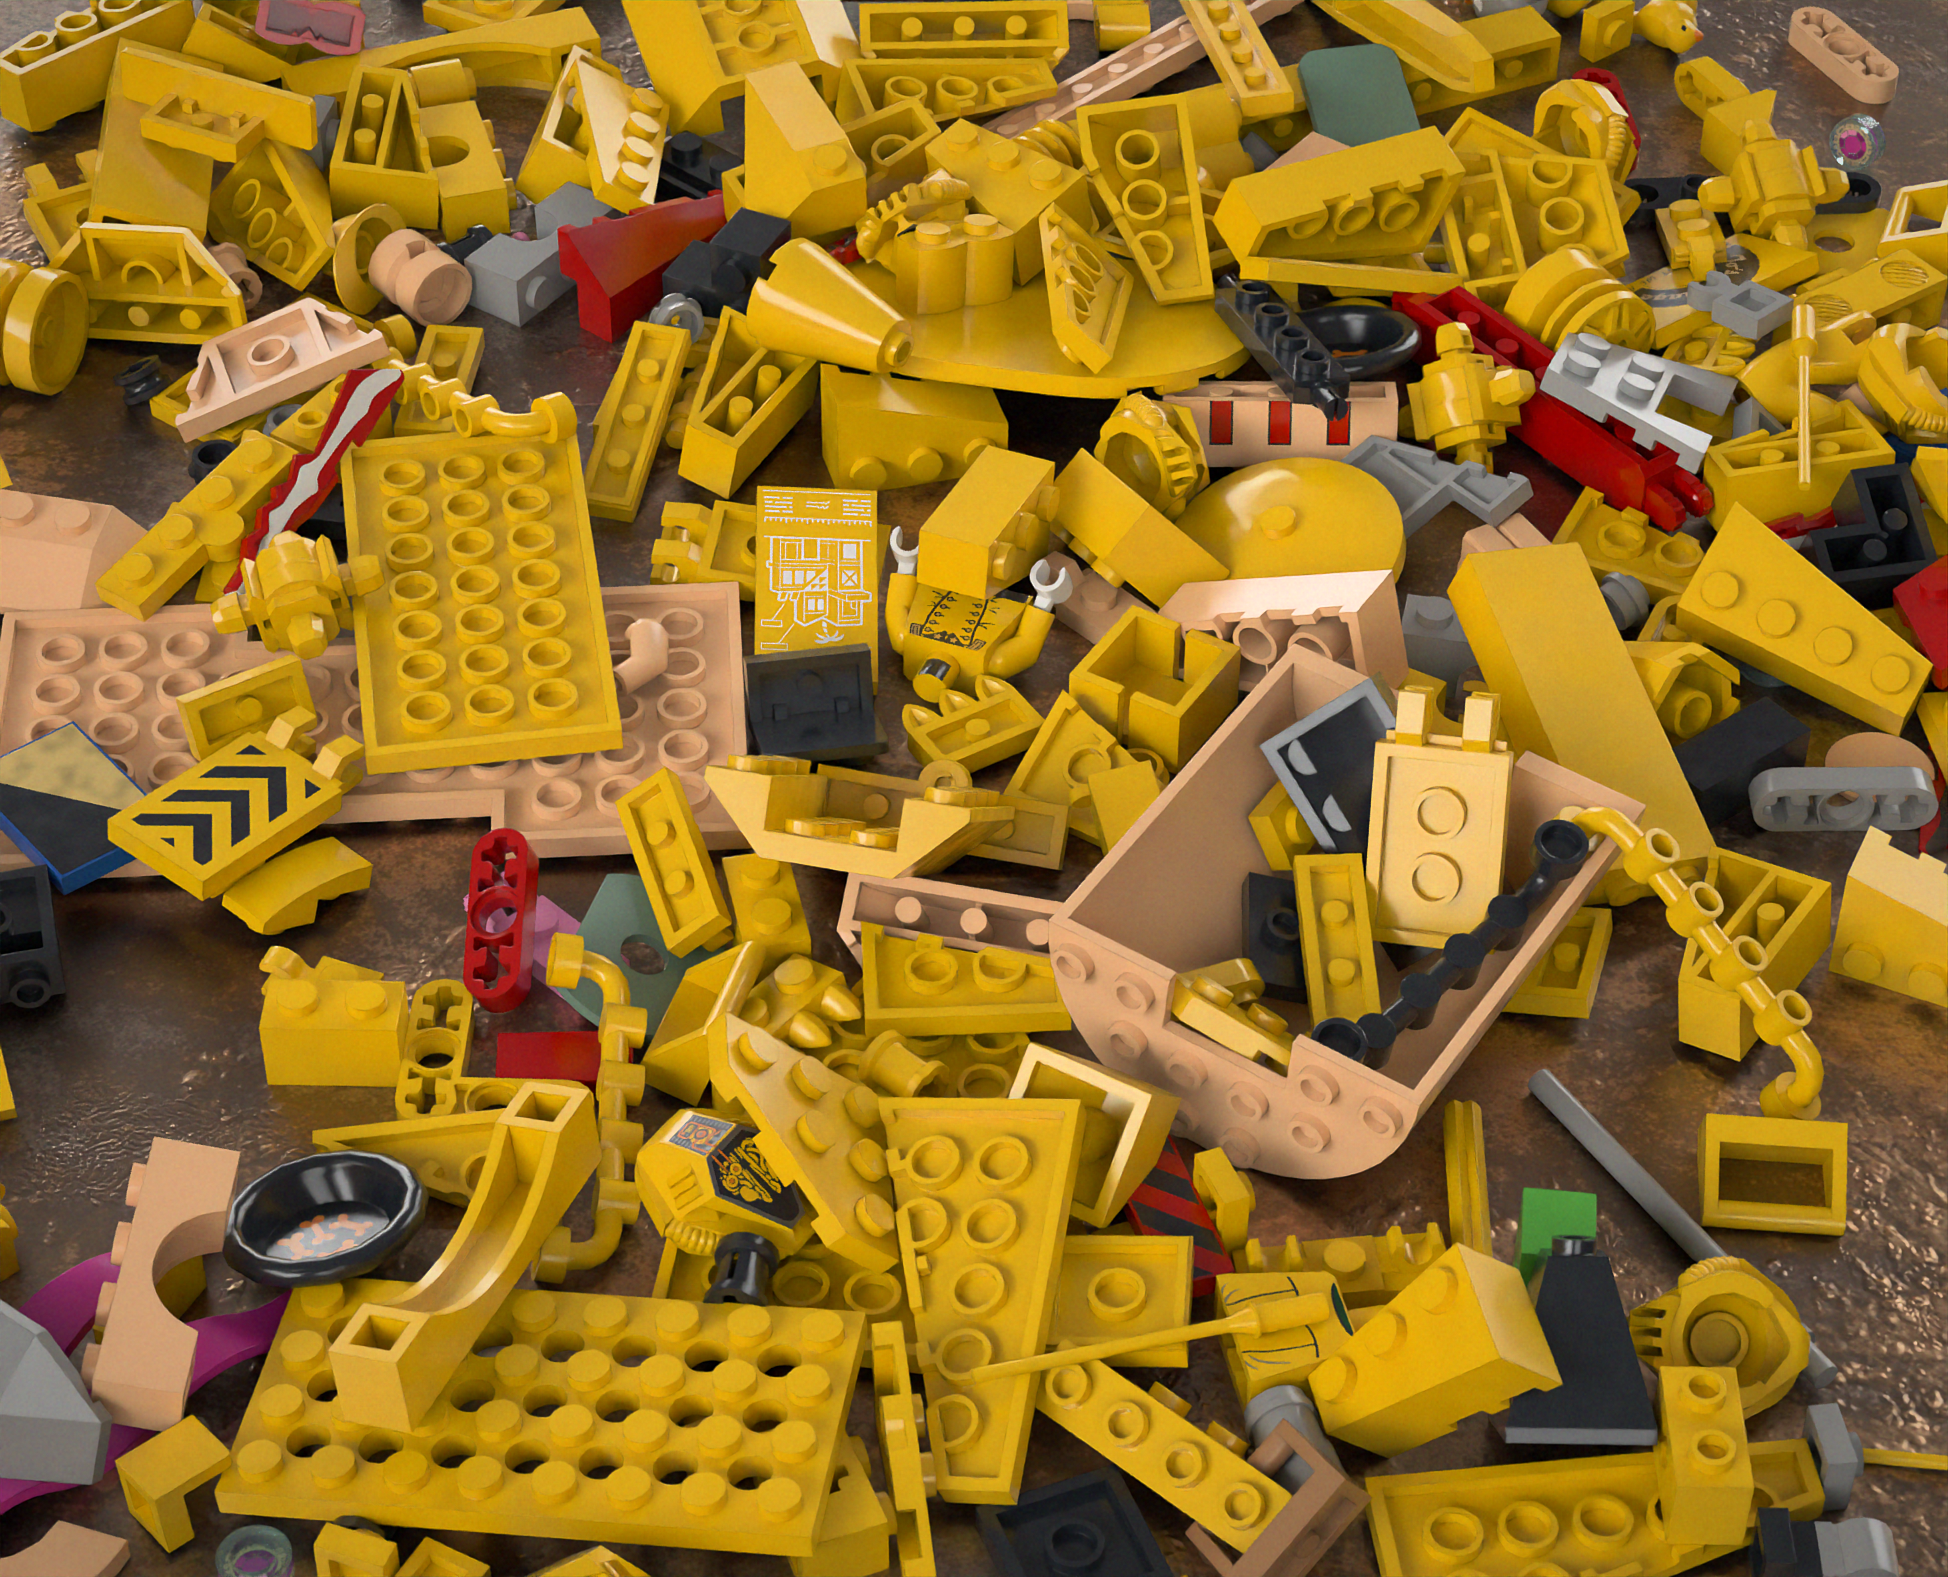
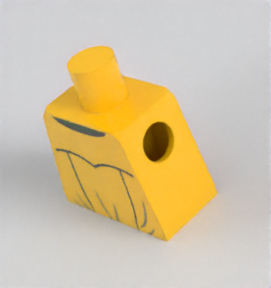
M1327 1271L1216 1275L1213 1320L1229 1317L1244 1309L1247 1302L1260 1304L1320 1291L1325 1294L1329 1305V1319L1327 1321L1262 1333L1260 1338L1256 1339L1249 1334L1224 1333L1217 1335L1243 1416L1248 1403L1258 1394L1280 1385H1293L1302 1389L1306 1397L1310 1398L1317 1408L1307 1376L1383 1309L1385 1305L1347 1310L1336 1277Z

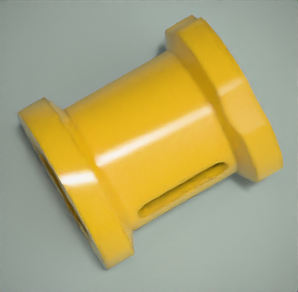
M892 1029L877 1036L868 1046L858 1065L857 1076L859 1081L870 1088L880 1086L894 1097L942 1098L950 1082V1069L938 1060L928 1062L907 1047L905 1036Z

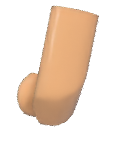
M652 618L639 619L637 622L632 623L624 634V640H630L631 648H629V651L631 652V657L613 668L616 693L620 697H626L665 672L669 665L667 631L661 623Z

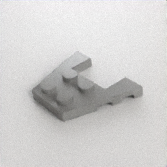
M1568 332L1547 367L1539 388L1601 423L1606 422L1608 415L1615 417L1636 429L1633 441L1649 450L1655 449L1657 442H1660L1680 454L1676 465L1696 474L1713 436L1656 412L1664 396L1667 394L1723 417L1739 380L1610 344L1605 339L1593 334Z
M1374 435L1368 437L1339 461L1365 471L1386 487L1400 510L1406 539L1428 523L1433 516L1451 501H1456L1495 528L1534 495L1529 479L1521 474L1510 472L1507 478L1493 475L1487 472L1483 464L1468 460L1461 465L1438 460L1434 451ZM1397 595L1398 607L1400 608L1401 603Z

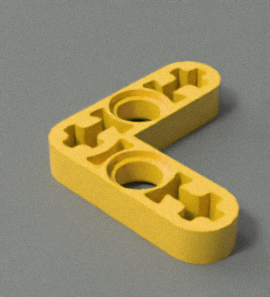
M451 979L431 981L416 991L412 999L395 1094L397 1121L476 1112L490 1105L497 1104L508 1106L525 1081L590 1090L580 1082L571 1080L467 1077L475 1031L472 995L463 983ZM448 1009L446 1018L447 1028L436 1027L435 1018L439 1017L441 1010ZM435 1053L447 1054L453 1058L449 1064L440 1068H427L418 1064L423 1057ZM591 1092L592 1103H593L594 1114H595L594 1096H593V1093ZM425 1093L435 1095L436 1105H433L430 1113L423 1114Z

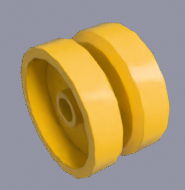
M0 258V385L6 386L13 383L17 388L52 396L63 391L72 380L83 358L89 333L90 308L87 290L79 276L48 267H40L34 270L32 266L23 262Z

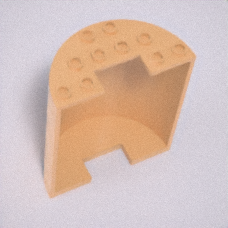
M1296 643L1289 648L1049 919L1048 943L1051 965L1064 1004L1081 1035L1104 1066L1122 1071L1182 1098L1169 1131L1171 1134L1188 1138L1207 1150L1221 1146L1230 1163L1238 1168L1250 1167L1279 1176L1301 1179H1329L1345 1177L1365 1171L1379 1164L1395 1152L1591 894L1622 850L1608 835L1604 834V841L1583 864L1580 872L1572 878L1560 880L1548 898L1528 917L1519 944L1508 951L1497 950L1494 955L1487 954L1484 957L1476 983L1469 989L1454 990L1449 988L1440 997L1434 1019L1428 1027L1421 1030L1405 1028L1397 1035L1389 1061L1381 1069L1372 1070L1304 1036L1306 1031L1311 1032L1308 1003L1305 1005L1260 996L1258 999L1259 1005L1272 1011L1288 1023L1285 1029L1286 1032L1297 1037L1292 1045L1287 1078L1276 1073L1264 1062L1268 1056L1265 1053L1255 1063L1197 1029L1191 1031L1171 1021L1170 1015L1176 974L1242 958V884L1248 873L1252 872L1294 881L1293 870H1271L1248 819L1250 813L1279 780L1259 745L1369 678ZM1390 687L1394 696L1398 700L1399 691ZM1526 750L1514 765L1512 775L1504 874L1515 892L1527 881L1535 870L1530 861L1529 851L1537 829L1543 823L1554 818L1566 806L1574 805L1584 809L1589 807H1609L1624 813L1639 827L1647 805ZM1316 841L1306 855L1325 854L1318 841ZM1372 941L1381 1012L1396 1000L1402 980L1413 973H1426L1440 960L1443 949L1432 952L1398 972L1379 941Z

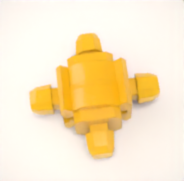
M1751 119L1745 123L1741 130L1742 151L1732 165L1733 171L1729 176L1712 177L1701 184L1698 189L1700 205L1711 212H1728L1736 234L1747 229L1751 231L1752 236L1806 250L1808 242L1805 229L1816 214L1815 207L1818 203L1825 204L1839 201L1846 195L1849 190L1846 172L1837 168H1819L1812 145L1799 150L1791 139L1778 140L1773 127L1766 119Z
M1460 322L1448 323L1438 327L1435 337L1437 357H1441V360L1423 366L1424 378L1420 382L1407 384L1410 404L1402 407L1398 412L1397 433L1401 437L1416 439L1420 443L1434 441L1436 453L1457 454L1458 457L1454 460L1456 465H1461L1468 460L1485 465L1487 472L1493 474L1492 452H1488L1487 449L1506 442L1505 430L1509 426L1522 424L1519 405L1527 402L1536 391L1534 377L1530 371L1512 369V366L1501 365L1495 368L1492 355L1472 354L1474 345L1470 330L1466 324Z
M290 530L275 534L268 548L261 550L256 558V562L246 558L242 560L240 568L246 593L238 595L237 592L217 599L210 605L211 615L217 632L227 635L249 631L248 626L256 624L265 649L275 655L280 647L281 649L294 652L295 655L304 660L320 657L325 652L328 641L336 638L340 632V627L350 631L354 628L353 611L349 596L358 594L359 597L380 589L386 583L378 556L366 554L347 558L348 563L339 565L330 539L322 534L316 543L308 538H301L300 535Z

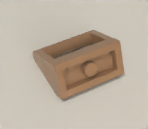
M1285 1418L1279 1422L1246 1462L1272 1479L1290 1456L1296 1452L1314 1472L1239 1560L1218 1541L1220 1537L1196 1520L1185 1532L1223 1577H1305L1372 1499L1366 1491Z

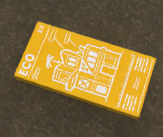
M757 486L754 655L867 643L871 651L873 695H877V491Z

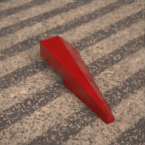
M719 189L708 191L707 198L698 200L681 197L630 209L629 215L622 218L596 217L593 218L592 225L579 228L570 224L559 227L557 234L560 273L577 281L580 327L613 344L634 325L635 320L638 321L663 298L662 274L693 240L710 244V241L728 222L724 212L723 191Z

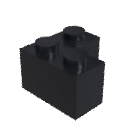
M741 207L710 241V244L693 240L662 274L663 298L673 293H681L686 299L693 298L699 303L703 317L720 319L724 305L747 316L749 299L758 277L768 281L777 264L769 261V259L776 250L789 240H792L791 221Z
M1908 462L1850 470L1831 502L1838 527L1810 530L1797 551L1864 608L1893 605V589L1938 560Z

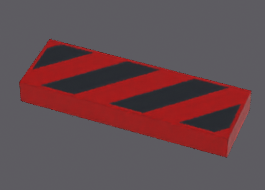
M1168 1133L1157 1164L1122 1208L1135 1236H1193L1194 1268L1192 1298L1215 1293L1216 1275L1236 1273L1193 1185V1181L1171 1135Z

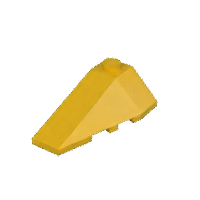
M573 45L514 185L516 190L522 192L529 201L536 205L568 181L593 191L586 164V157L590 148L586 143L581 142L579 129L584 121L582 115L574 111L572 102L577 91L575 87L569 86L567 80V73L574 60L578 59L624 82L621 69L576 45Z
M1045 58L843 59L835 115L841 126L917 96L937 126L943 129L950 127L960 118L971 121L1057 96L1058 85Z
M794 61L745 74L744 205L746 209L791 221L792 239L802 237L807 239L854 226L859 219L866 215L867 188L866 175L847 135L798 62Z
M1186 92L1076 107L1082 161L1158 306L1215 299Z
M264 138L234 165L210 195L207 228L212 238L220 244L224 242L236 244L243 250L247 260L301 292L335 252L336 246L332 229L333 220L329 186L314 159L292 145Z

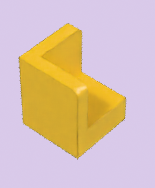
M193 1414L115 1460L129 1512L168 1553L195 1537L184 1495L232 1465L229 1450Z

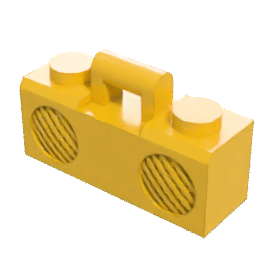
M1901 249L1881 259L1875 257L1868 260L1860 270L1854 273L1844 267H1840L1798 286L1796 294H1791L1788 297L1794 299L1793 309L1802 304L1809 305L1814 309L1815 329L1854 312L1867 310L1877 322L1874 332L1880 327L1893 323H1907L1926 330L1940 323L1948 277L1909 250ZM1792 319L1773 330L1771 347L1792 338Z

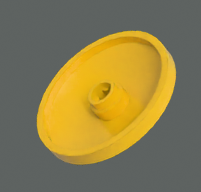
M1282 458L1265 461L1233 472L1197 495L1174 523L1175 526L1231 571L1225 580L1393 570L1394 582L1396 584L1406 557V538L1401 513L1396 501L1386 487L1361 469L1339 461L1323 458Z

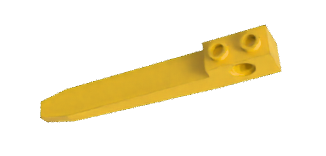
M1310 0L1337 21L1375 44L1389 47L1398 58L1452 90L1474 94L1495 90L1494 58L1470 31L1425 0Z

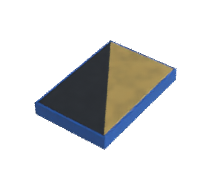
M74 721L0 756V829L35 866L47 864L50 881L63 895L137 859L108 840V819L147 794Z

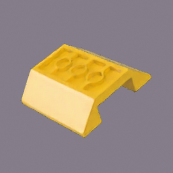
M620 0L654 92L664 103L670 106L667 127L671 138L686 130L699 137L724 131L720 101L745 95V74L797 61L808 78L815 77L824 102L829 103L837 100L843 59H865L860 53V46L840 0Z
M728 754L727 765H706L704 780L759 857L887 879L941 873L1014 820L1015 814L1014 806L998 804L1000 795L998 791L968 786H950V788L938 786V788L926 787L924 797L904 798L900 828L867 829L865 828L866 822L832 816L821 818L828 776L809 773L810 760L779 755L754 756L744 754V756Z

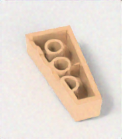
M1393 570L1184 583L1157 613L1160 616L1181 623L1178 678L1184 679L1186 634L1191 628L1241 647L1239 690L1251 692L1294 643L1369 678L1380 672L1388 686L1395 690L1409 674Z

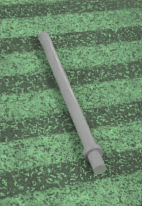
M1548 1069L1539 1070L1530 1078L1528 1088L1696 1263L1715 1256L1729 1257ZM1801 1322L1802 1326L1811 1336L1809 1364L1801 1373L1817 1389H1820L1834 1380L1838 1368L1814 1344L1816 1340L1815 1334Z

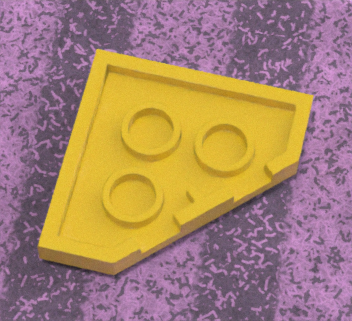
M724 1011L706 1026L711 1082L726 1103L733 1101L735 1098L740 1100L761 1131L752 1138V1141L784 1187L796 1181L820 1215L810 1224L825 1246L878 1275L883 1274L900 1260L891 1175L886 1150L888 1149L886 1129L880 1115L879 1096L868 1087L857 1085L825 1067L818 1059L812 1056H805L773 1038L764 1029L752 1026Z

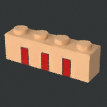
M1199 381V386L1195 389L1163 395V402L1190 407L1208 467H1232L1234 471H1238L1265 461L1293 457H1313L1340 461L1371 435L1397 442L1398 396L1395 382H1350L1349 398L1345 399L1348 404V411L1345 417L1339 421L1335 417L1334 421L1328 420L1323 412L1312 404H1293L1275 381Z

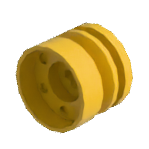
M1563 249L1549 254L1530 267L1513 287L1503 312L1505 318L1555 353L1568 332L1575 334H1593L1605 339L1610 344L1648 354L1654 341L1656 320L1651 306L1620 281L1616 280L1610 272L1588 254L1576 249Z

